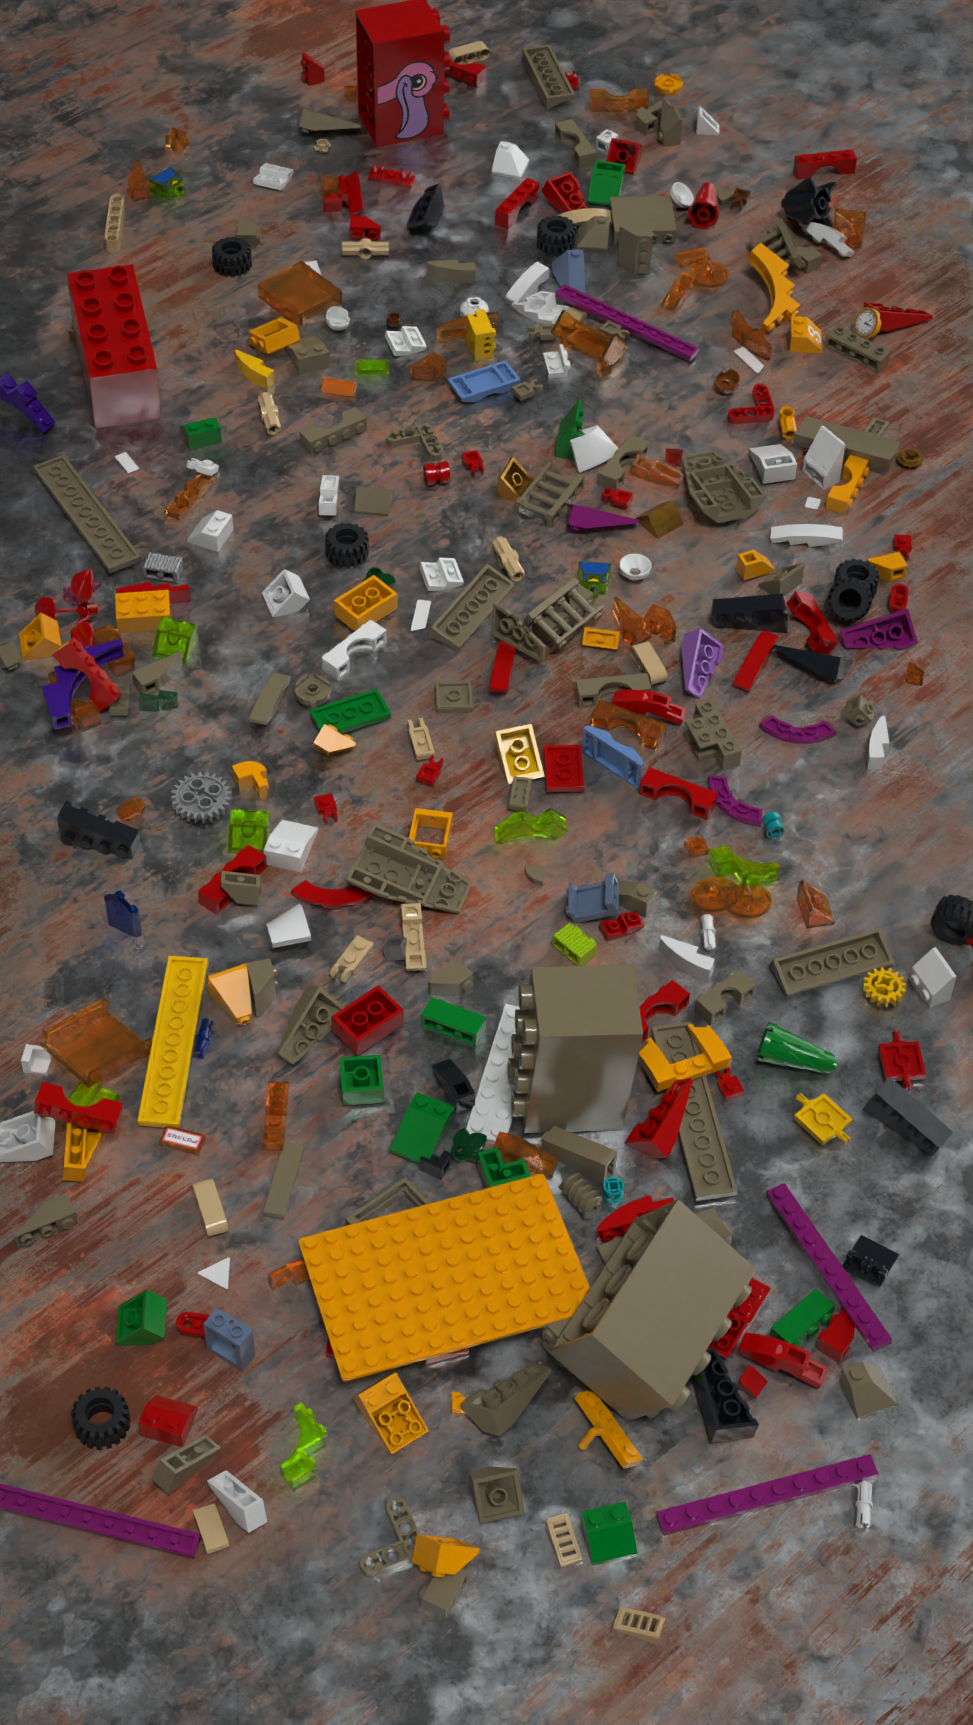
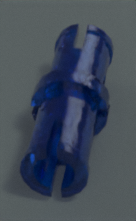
M208 1018L201 1020L199 1032L195 1036V1047L192 1052V1056L196 1057V1059L205 1058L207 1046L211 1042L210 1035L214 1025L213 1020L210 1021Z

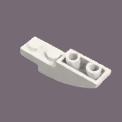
M810 222L809 225L798 223L802 227L801 230L808 235H812V239L816 243H827L830 247H835L838 250L837 253L842 257H852L855 253L844 243L848 237L836 229Z

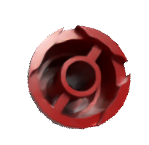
M710 182L702 184L688 209V219L692 222L693 226L699 229H709L711 225L714 226L719 217L717 192L715 186Z

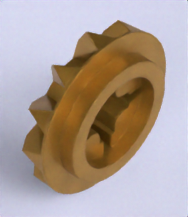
M913 448L902 449L897 454L898 464H902L903 468L907 466L909 469L911 467L917 469L924 460L923 454Z

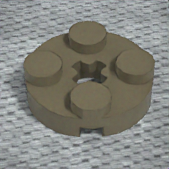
M309 675L304 676L295 684V698L309 708H317L331 697L330 683L320 675L310 678Z

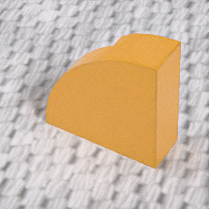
M451 1391L452 1415H468L460 1404L467 1398L459 1392Z

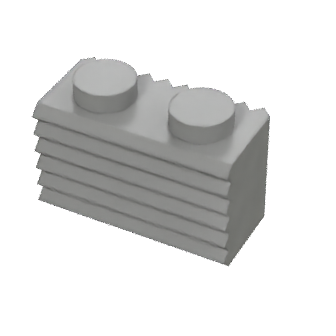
M149 552L142 567L143 577L178 583L183 571L182 558Z

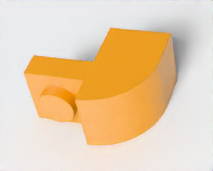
M245 761L232 765L233 779L239 791L254 786L260 799L267 797V789H269L267 769L262 764L254 761Z

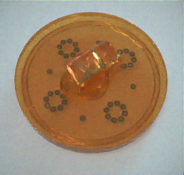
M715 261L695 263L689 272L692 282L705 288L722 286L727 282L729 275L727 268Z
M711 877L698 882L692 888L690 897L692 904L701 911L721 912L729 909L737 902L739 890L737 885L727 878Z
M745 883L735 885L724 895L726 903L724 906L727 911L741 918L760 917L766 914L772 906V896L769 891L756 884Z

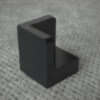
M445 1150L440 1157L434 1155L430 1160L421 1156L419 1159V1170L439 1180L443 1179L452 1165V1153Z

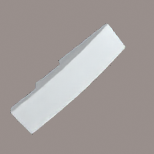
M818 524L771 527L770 540L772 544L789 541L790 545L808 543L809 548L843 542V527Z

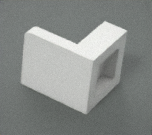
M26 1044L21 1058L23 1072L47 1075L52 1061L50 1048Z

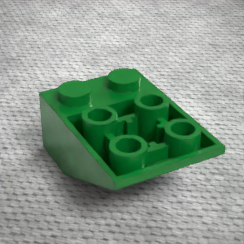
M595 160L587 203L610 206V197H620L625 177V164Z
M582 399L575 403L560 422L556 443V457L574 459L570 440L583 435L580 430L583 429V419L581 416L584 415V406H581Z

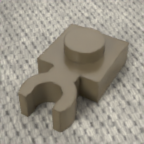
M608 320L600 328L599 334L612 340L616 337L620 342L624 343L625 337L629 338L630 332L622 330V326Z
M541 324L539 328L534 326L528 327L529 339L540 337V340L556 339L555 324Z
M537 379L532 380L529 384L525 381L512 386V393L520 401L534 396V392L542 391V384L538 385Z

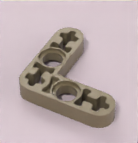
M429 424L398 429L386 434V444L390 447L421 442L430 460L440 461L443 459V447L432 426ZM407 434H412L413 436H412V437H407V436H405V435H407ZM428 441H433V442H435V443H433V444H428V443H426V442H428Z
M392 1497L386 1504L387 1516L398 1542L367 1553L361 1558L360 1569L366 1577L378 1576L409 1564L412 1561L413 1550H410L409 1539L412 1538L415 1546L416 1536L420 1533L406 1501L401 1497ZM393 1505L400 1507L401 1517L399 1519L396 1510H393ZM406 1523L412 1529L408 1533H402L399 1530V1526ZM389 1552H396L399 1558L394 1562H390L386 1559V1555ZM380 1556H382L383 1566H381V1561L379 1562ZM371 1561L374 1564V1569H370L367 1566V1562Z

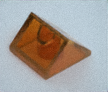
M801 880L799 882L797 902L806 928L834 925L836 921L826 893Z

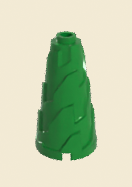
M768 1022L767 1026L771 1030L765 1028L758 1049L760 1054L756 1056L757 1061L807 1069L823 1074L835 1071L838 1060L835 1059L833 1053L795 1036L791 1032L778 1027L777 1024Z

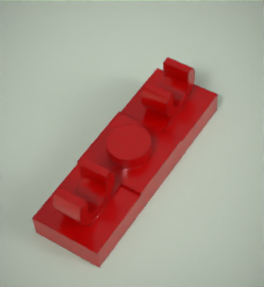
M373 164L368 180L411 189L416 181V176L413 175L412 171L409 174H405L404 169L401 172L384 170L383 165L380 168H376V164Z

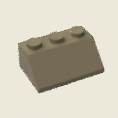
M651 224L620 225L617 265L633 274H650L653 241Z

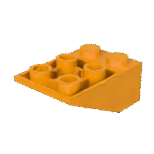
M396 1372L385 1376L352 1396L362 1416L391 1455L429 1432Z

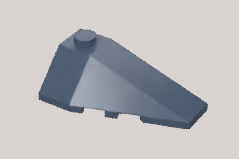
M567 250L551 262L552 276L558 281L559 287L565 284L586 294L583 250Z

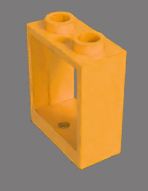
M282 317L248 331L251 346L267 354L300 340L297 325Z
M415 808L409 839L414 841V845L418 848H424L428 851V855L434 859H446L453 825V813ZM418 827L444 829L442 845L417 842Z

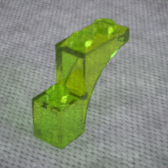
M520 808L496 825L494 832L496 842L502 845L511 839L532 835L547 837L555 841L568 832L566 816L552 808L547 809L537 817Z
M728 845L709 849V864L717 878L735 874L743 889L779 881L780 866L778 862L757 863L743 859L736 855Z
M302 1402L294 1406L295 1419L301 1430L299 1443L291 1456L280 1464L281 1475L293 1492L316 1478L317 1464L312 1455L327 1446V1431L322 1424L318 1425L316 1423L314 1413L309 1407L306 1409Z

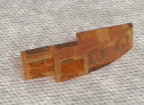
M738 310L732 311V336L752 354L764 360H770L772 346L767 342L764 334L758 328L752 329Z
M287 1081L268 1082L262 1143L263 1151H284L289 1101V1082Z

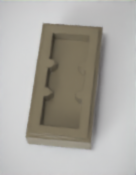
M513 777L508 809L527 812L532 778Z

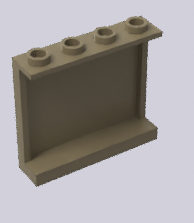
M671 196L610 197L609 210L612 214L614 244H619L620 225L651 224L653 233L652 243L676 242L677 230Z

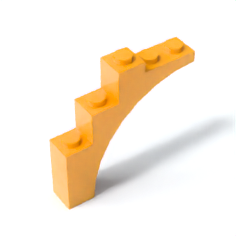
M759 243L751 251L747 261L762 276L770 294V314L764 320L758 332L764 336L767 332L771 333L777 323L781 324L782 321L788 323L791 320V316H798L800 304L791 298L794 293L793 288L795 284L786 278L790 265L762 243Z

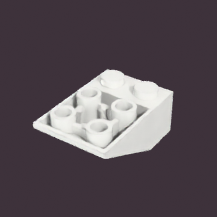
M821 426L804 458L802 472L824 490L837 484L840 481L846 444L827 428Z
M777 444L748 449L763 484L795 479L796 460L792 452L783 445Z

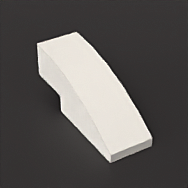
M539 262L533 264L515 282L505 299L512 303H521L526 297L536 293L538 286L549 279V268Z
M322 475L319 515L336 516L339 476Z
M885 716L879 718L872 731L867 752V770H881L884 756H887L890 743Z
M661 935L659 951L669 961L684 972L709 982L714 969V958L698 954L699 947Z

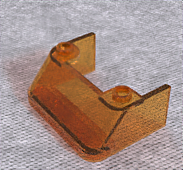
M563 309L550 332L561 340L560 344H563V346L568 347L570 345L600 360L599 363L606 367L608 365L612 366L629 348L616 335L613 334L611 337L576 320Z

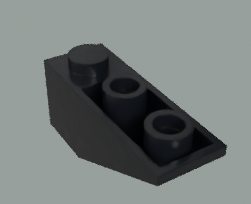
M448 1059L432 1065V1069L451 1105L454 1106L456 1114L473 1108L475 1106V1091L468 1078L455 1063Z

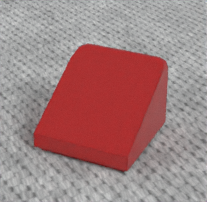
M336 193L323 198V211H342V198Z
M749 1365L740 1377L737 1387L757 1399L768 1381L753 1366Z

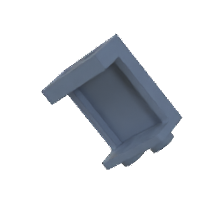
M613 872L605 874V882L576 887L573 882H569V890L566 891L568 899L566 911L574 923L619 914V883Z

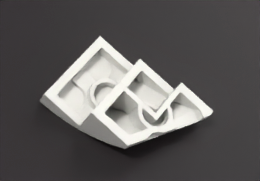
M545 291L526 297L524 302L512 303V307L516 311L541 324H556L559 317L566 315L568 308H570L569 306L556 304L555 293Z
M598 425L582 430L583 436L570 440L578 472L588 470L607 461L619 449Z
M297 904L266 924V931L272 948L311 941V934L301 904Z

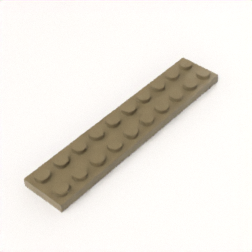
M64 454L33 466L35 474L109 574L141 562V556Z
M691 1021L652 1026L653 1040L669 1064L700 1054L696 1043L687 1029V1025L692 1024ZM705 1075L692 1080L693 1083L678 1133L696 1201L737 1196L738 1192Z

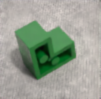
M498 1147L478 1152L477 1166L485 1189L531 1177L524 1159L504 1164Z

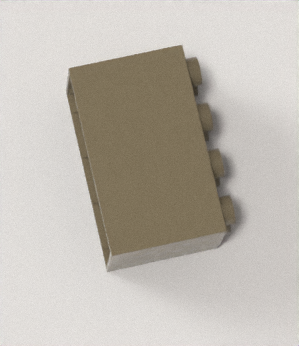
M633 965L532 967L529 984L519 985L518 999L520 1009L515 1010L516 1034L511 1036L512 1058H508V1081L515 1082L516 1092H512L511 1096L512 1116L523 1117L524 1133L550 1131L553 1126L569 1132L623 1130L643 1038Z
M679 1199L634 1219L549 1353L627 1421L644 1415L651 1419L665 1408L675 1411L689 1397L690 1390L685 1385L690 1376L698 1375L708 1365L711 1355L706 1350L711 1341H718L729 1330L732 1321L726 1316L732 1306L734 1308L740 1306L750 1295L752 1288L747 1282L755 1267Z

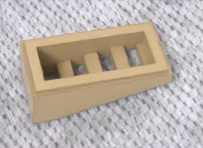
M564 1513L546 1519L545 1528L560 1567H566L583 1561L568 1514ZM567 1533V1536L560 1537V1538H557V1537H556V1536H558V1535ZM568 1542L571 1543V1545L560 1548L559 1546ZM570 1551L575 1553L566 1557L562 1556V1554Z
M620 1606L613 1630L658 1645L666 1618ZM624 1615L628 1616L626 1625H621ZM633 1618L637 1619L635 1627H631ZM642 1621L646 1623L644 1630L640 1629ZM651 1625L655 1626L653 1632L649 1631Z

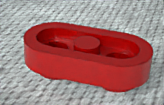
M895 584L892 587L889 601V609L892 612L906 609L909 595L907 586Z
M183 1312L177 1317V1330L182 1335L205 1338L203 1324L210 1315Z

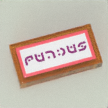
M166 1126L159 1140V1146L199 1156L206 1136Z

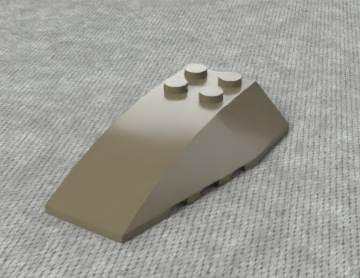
M714 450L682 457L690 496L701 511L717 523H726L731 520L750 517L767 498V495L751 476L746 477L744 471L735 469L734 464H728L727 459Z
M373 823L365 844L345 880L380 897L407 903H421V906L458 914L473 884L454 869L450 870L443 865L444 862L441 860H435L428 855V851L424 848H418L411 839L376 823Z

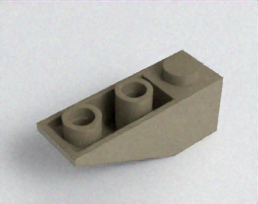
M181 651L132 671L133 684L143 698L160 691L183 666Z
M67 1193L47 1200L14 1234L17 1248L28 1246L34 1241L50 1237L56 1232L70 1229L78 1224L76 1212Z

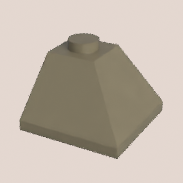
M594 216L578 227L576 249L607 251L610 217Z
M861 1362L842 1368L839 1382L857 1419L898 1407V1403L880 1366Z
M489 1466L468 1471L471 1493L480 1524L525 1514L517 1468Z

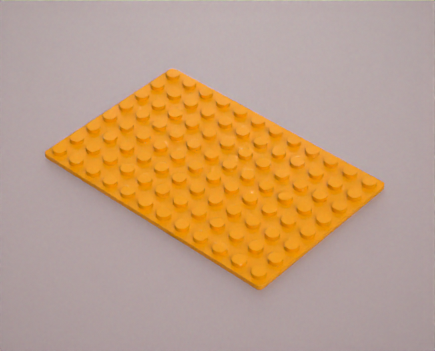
M543 1174L299 1239L302 1256L339 1373L344 1382L571 1318L590 1289L546 1177Z

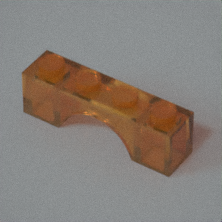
M605 89L589 90L590 112H637L641 107L646 110L649 107L648 89H633L631 93L624 96L611 95Z
M54 671L48 673L49 681L47 684L57 683ZM73 697L70 710L73 725L78 727L81 732L101 725L100 712L93 701H83Z
M602 700L598 702L591 714V727L608 732L615 728L630 729L639 736L641 746L654 751H658L666 737L667 724Z

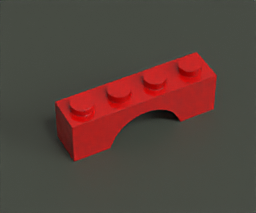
M450 60V69L445 70L444 75L477 88L486 80V66L475 62L457 64Z
M853 149L796 155L793 172L797 180L810 178L816 171L827 166L838 169L840 175L855 173L857 157Z
M526 178L495 209V225L508 230L516 222L523 204L526 203L532 206L539 199L540 183Z
M795 591L786 602L790 612L809 627L811 634L806 640L812 651L830 655L839 644L836 636L812 594Z
M74 637L59 647L53 654L54 658L64 669H78L87 675L91 682V693L88 698L99 711H102L120 696L121 692L118 686L111 682L106 672L96 664L95 659L85 651L82 643Z
M651 767L648 768L640 781L639 795L655 801L664 796L680 797L688 803L690 814L705 820L709 819L717 804V792Z
M248 844L237 853L234 859L227 862L221 871L260 875L267 868L266 855ZM221 871L216 873L198 892L199 904L216 915L230 904L229 894L221 887Z
M671 980L668 984H663L657 993L648 996L645 1002L639 1006L643 1029L641 1044L648 1039L649 1027L647 1020L657 1014L676 1016L689 1005L690 993L674 980Z
M43 1081L34 1104V1113L42 1117H51L61 1122H69L83 1128H92L102 1133L114 1135L123 1110L122 1102L102 1098L98 1103L91 1106L75 1105L65 1097L62 1086Z

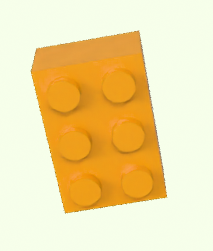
M375 575L334 600V615L353 631H357L361 625L366 624L369 620L376 623L398 609L397 593Z
M169 590L115 593L118 634L172 630Z

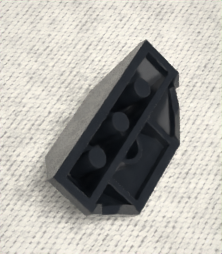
M439 183L425 189V194L419 198L413 207L406 225L408 228L426 230L435 228L439 224L445 208Z

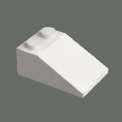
M282 820L270 834L265 845L264 854L266 855L267 865L302 872L317 835L318 827Z
M32 1111L0 1122V1162L37 1161L53 1155L55 1120L51 1117H42Z

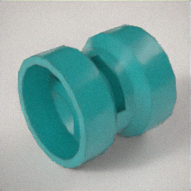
M770 812L763 816L762 823L767 837L774 839L784 834L785 829L781 823L779 813Z
M609 1177L603 1184V1201L610 1206L620 1204L623 1200L624 1183L618 1177Z

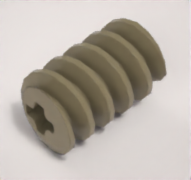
M578 1172L564 1179L559 1189L562 1190L565 1196H568V1199L573 1202V1205L578 1208V1211L583 1214L585 1219H590L600 1212L602 1208L600 1204L603 1198L601 1196L596 1197L598 1192L592 1190V1185L587 1184L585 1178L581 1179L582 1174Z

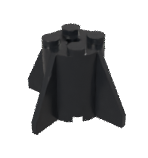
M812 177L789 189L781 201V206L784 208L787 219L796 220L803 225H809L810 222L834 228L835 226L829 215L831 211L829 202H831L830 194L836 187L837 182H830L816 187Z

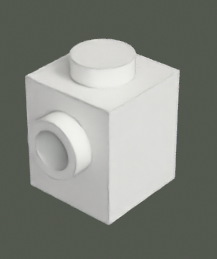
M606 129L596 137V151L608 156L611 138L618 139L619 135Z

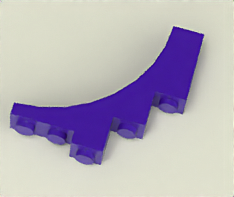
M8 372L0 376L1 400L22 412L41 433L56 423L37 399L36 395L38 393L28 380L17 385Z
M121 639L87 648L82 643L85 651L95 659L99 667L112 660L124 657ZM61 665L54 667L57 683L41 687L43 700L54 730L72 726L71 702L78 686L87 677L85 673L78 669H64Z

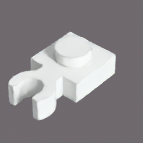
M191 458V461L188 460L186 466L189 469H196V472L209 476L218 472L219 465L214 464L210 460L201 462L195 458Z

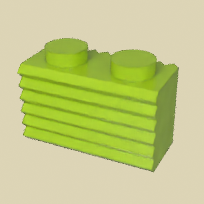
M571 922L552 935V945L577 966H584L585 963L596 956L597 945L594 939L585 936L578 926L572 925Z

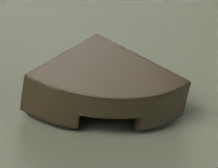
M724 188L719 190L718 202L721 205L732 200L731 193Z
M525 865L526 876L533 880L535 884L543 886L544 866Z

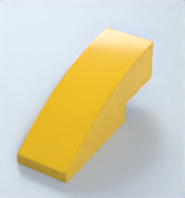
M239 350L234 351L235 364L244 376L267 390L274 384V370L264 366L263 360Z

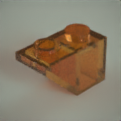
M435 352L410 366L411 380L436 381L447 374V361Z
M653 604L644 616L643 630L675 642L677 626L670 611Z

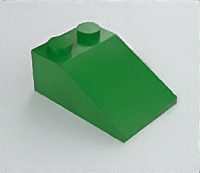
M416 1092L406 1110L391 1145L390 1152L419 1163L421 1156L431 1160L454 1121V1106Z

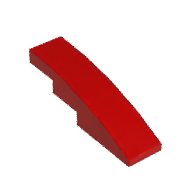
M150 582L115 589L116 593L169 590L170 604L191 601L188 584L170 587L169 583L151 586Z
M765 630L760 632L733 682V687L750 693L755 680H758L763 667L765 668L774 645L779 638L778 635Z
M499 641L489 689L492 691L508 692L517 649L504 641Z

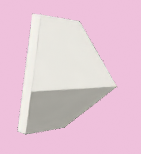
M701 106L698 107L696 134L717 136L719 134V124Z

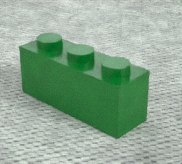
M431 997L421 1014V1027L476 1047L486 1029V1017L479 1013L465 1010L460 1006L446 1003L444 1000Z
M815 1288L771 1327L769 1337L801 1348L804 1341L808 1337L813 1338L823 1324H829L835 1305Z

